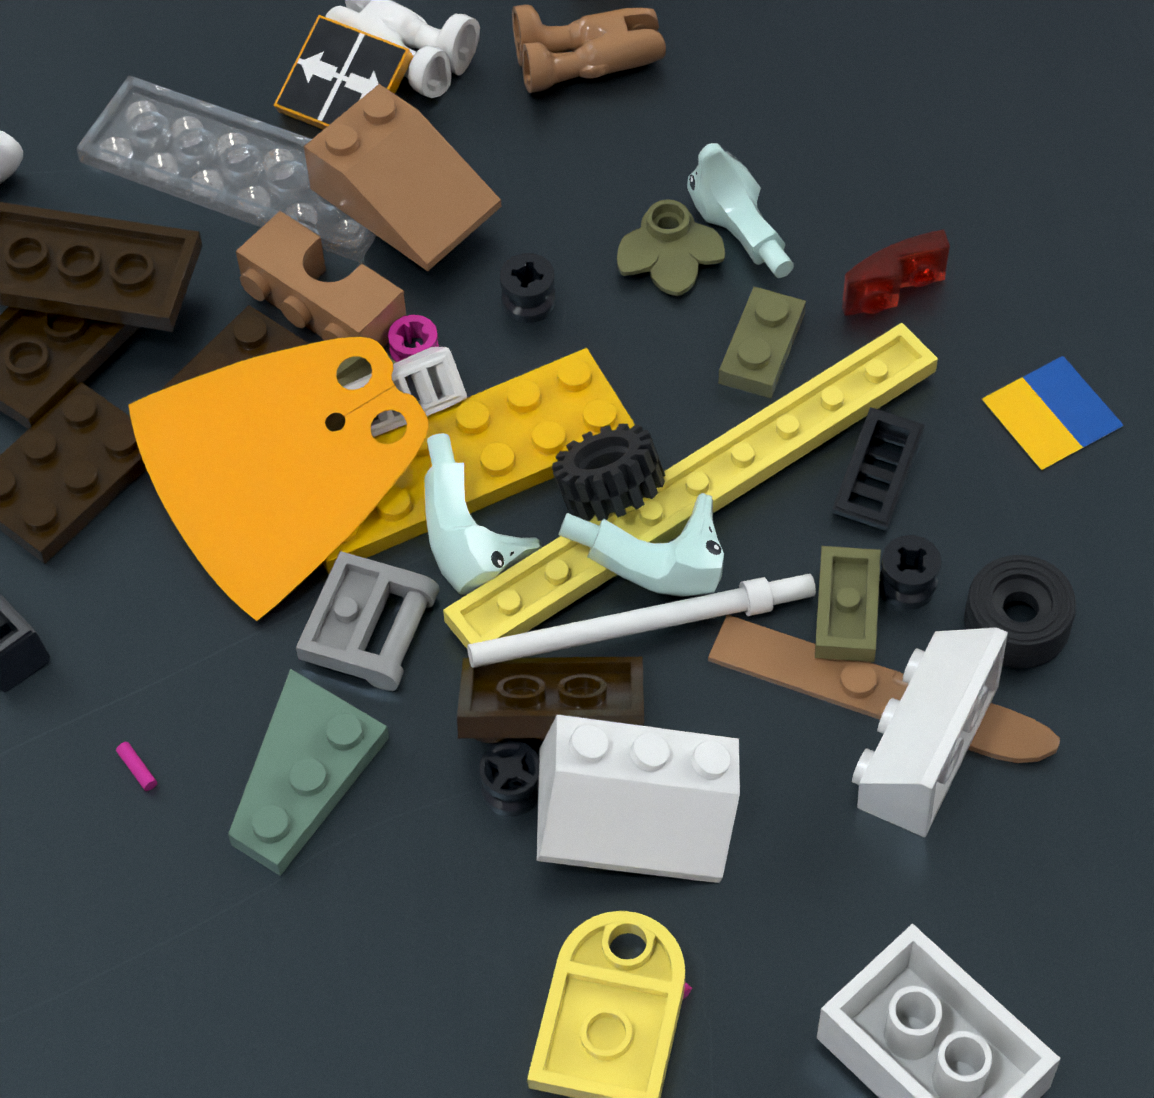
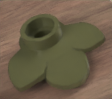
M661 200L654 203L645 213L641 221V228L626 234L622 238L617 253V266L623 276L650 272L653 283L661 291L679 296L694 286L698 276L699 264L708 265L724 261L725 248L718 232L711 227L695 223L693 216L685 205L675 200Z

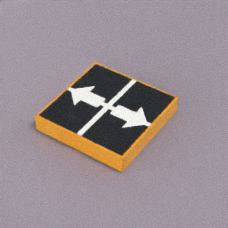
M318 15L274 103V107L279 113L324 130L378 84L395 94L411 63L413 55L408 48Z

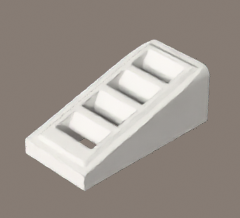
M430 347L393 364V383L399 391L411 394L405 380L406 376L411 375L420 398L418 403L427 416L467 399V394L452 353L447 347ZM372 374L342 387L349 390L359 389L369 382ZM392 410L384 411L378 414L379 419L372 422L371 433L375 437L403 426L407 422L405 417L399 412H392Z

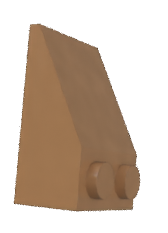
M380 84L304 146L310 189L426 271L435 266L501 208V199L422 113Z

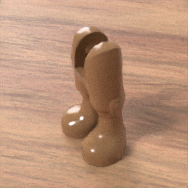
M517 5L512 8V25L518 63L522 66L524 84L529 93L546 91L557 83L576 77L596 78L618 71L641 67L661 60L666 55V43L658 31L659 23L656 12L651 8H623L586 15L564 26H546L542 24L538 12L531 5Z

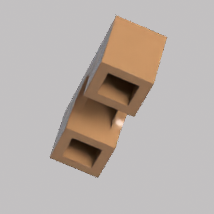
M282 211L273 216L236 250L241 274L240 282L245 291L258 301L265 299L280 309L293 325L299 328L307 327L322 337L324 341L346 337H366L376 340L384 347L389 342L388 332L392 324L401 317L407 316L404 291L363 264L359 265L349 276L335 282L318 281L317 279L326 271L321 237Z

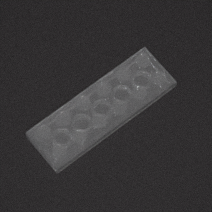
M130 75L76 148L81 163L259 227H263L273 216L282 211L319 235L323 250L359 263L377 237V235L310 189L304 146L312 139Z

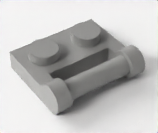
M340 551L297 643L298 659L366 679L371 685L382 690H396L404 673L401 663L425 608H430L434 605L440 590L439 585L425 575ZM390 593L402 596L404 600L380 654L366 652L367 644Z

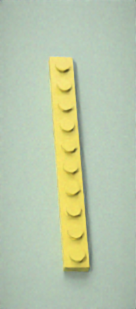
M900 323L665 470V476L663 477L665 480L663 487L656 488L658 494L653 499L644 497L645 505L637 510L633 506L625 508L627 514L617 517L615 512L609 513L607 521L639 540L650 543H668L682 533L692 514L699 494L705 493L712 496L713 513H715L866 417L870 407L880 408L935 373L938 358L903 323ZM596 515L589 521L597 525L601 523V521L597 520ZM560 536L494 579L443 609L444 621L466 648L468 644L525 633L617 574L588 558L590 547Z

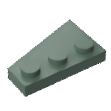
M290 669L229 830L228 836L231 845L281 876L389 739L388 727Z

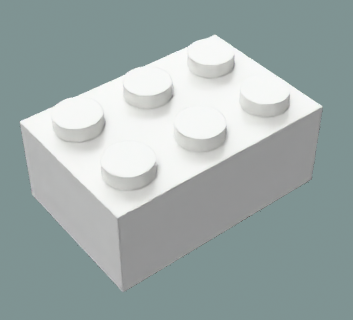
M911 924L821 1008L817 1039L879 1098H1040L1051 1087L1061 1059L914 924Z

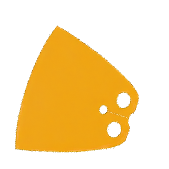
M366 337L337 338L272 352L203 374L128 404L134 435L143 462L173 523L193 554L217 585L231 600L256 621L291 593L360 526L407 469L426 438L429 429L426 413L413 395L403 393L397 389L392 381L393 362L376 340ZM350 357H362L370 363L372 368V376L369 382L355 390L342 387L336 377L339 365ZM394 410L401 413L407 422L404 436L392 444L377 442L371 433V424L374 418L384 411ZM340 413L345 416V425L341 430L330 431L326 428L325 422L330 414Z

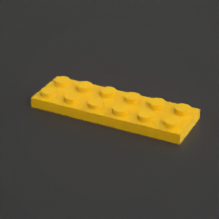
M587 348L467 397V399L427 416L429 429L426 438L410 465L360 526L322 563L328 574H330L340 551L368 558L428 532L425 513L424 477L432 467L427 439L432 435L448 434L455 463H464L465 502L469 514L555 478L552 464L557 462V454L560 451H568L566 445L573 440L579 443L584 441L583 434L590 431L593 436L600 434V428L609 425L612 431L616 430L619 424H628L631 429L635 424ZM407 424L373 438L382 444L395 443L404 436Z

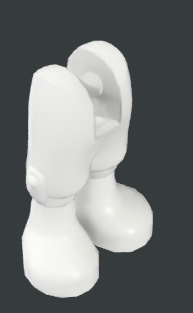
M345 0L346 7L335 6L325 16L405 48L419 49L417 52L409 49L413 58L404 76L409 79V84L413 90L430 98L441 96L448 90L451 84V72L458 76L465 72L475 54L480 38L479 22L466 14H454L445 22L442 29H437L428 25L421 16L392 0Z

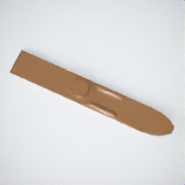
M726 615L708 656L709 662L879 720L889 700L894 698L901 701L909 685L903 682L904 673L871 662L815 658L814 643L731 615ZM990 703L968 750L1013 763L1038 762L1056 753L1059 748L1060 738L1050 728L1035 719Z

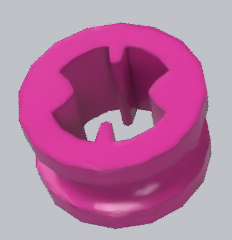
M403 316L392 324L388 332L390 354L395 362H399L430 347H439L436 326L430 319L424 316ZM412 338L423 339V345L416 342L415 348L405 347L404 341L407 340L411 344Z

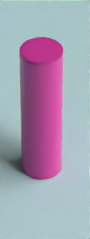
M129 742L121 743L116 748V752L145 791L152 790L157 785L156 779Z

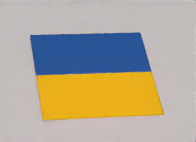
M1064 356L982 398V401L1041 470L1124 426Z

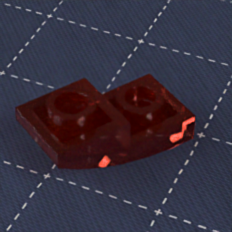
M944 229L924 233L892 244L870 255L845 274L842 303L844 315L864 312L872 314L881 312L886 308L898 307L900 288L909 286L922 287L933 282L945 280L950 245Z

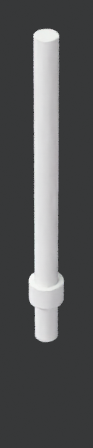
M811 574L768 582L765 577L742 581L737 589L468 644V657L471 667L476 668L743 611L747 616L767 613L773 610V605L814 597L816 594L815 582Z

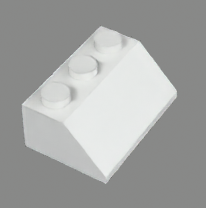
M999 628L935 631L926 651L918 648L914 650L903 675V682L909 685L901 701L894 698L889 700L877 729L878 732L884 735L876 751L868 748L864 750L855 768L852 782L859 785L857 808L924 838L926 837L997 691L1008 632Z
M556 716L540 747L537 861L719 883L723 878L740 796L739 739L572 716Z

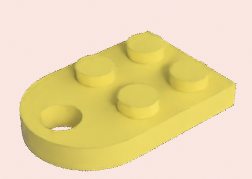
M613 911L602 913L586 920L567 937L558 955L527 1078L530 1089L573 1098H661L685 990V964L682 951L676 939L663 925L648 916L636 912ZM626 933L635 934L644 940L646 948L641 955L634 959L618 958L609 948L617 936Z

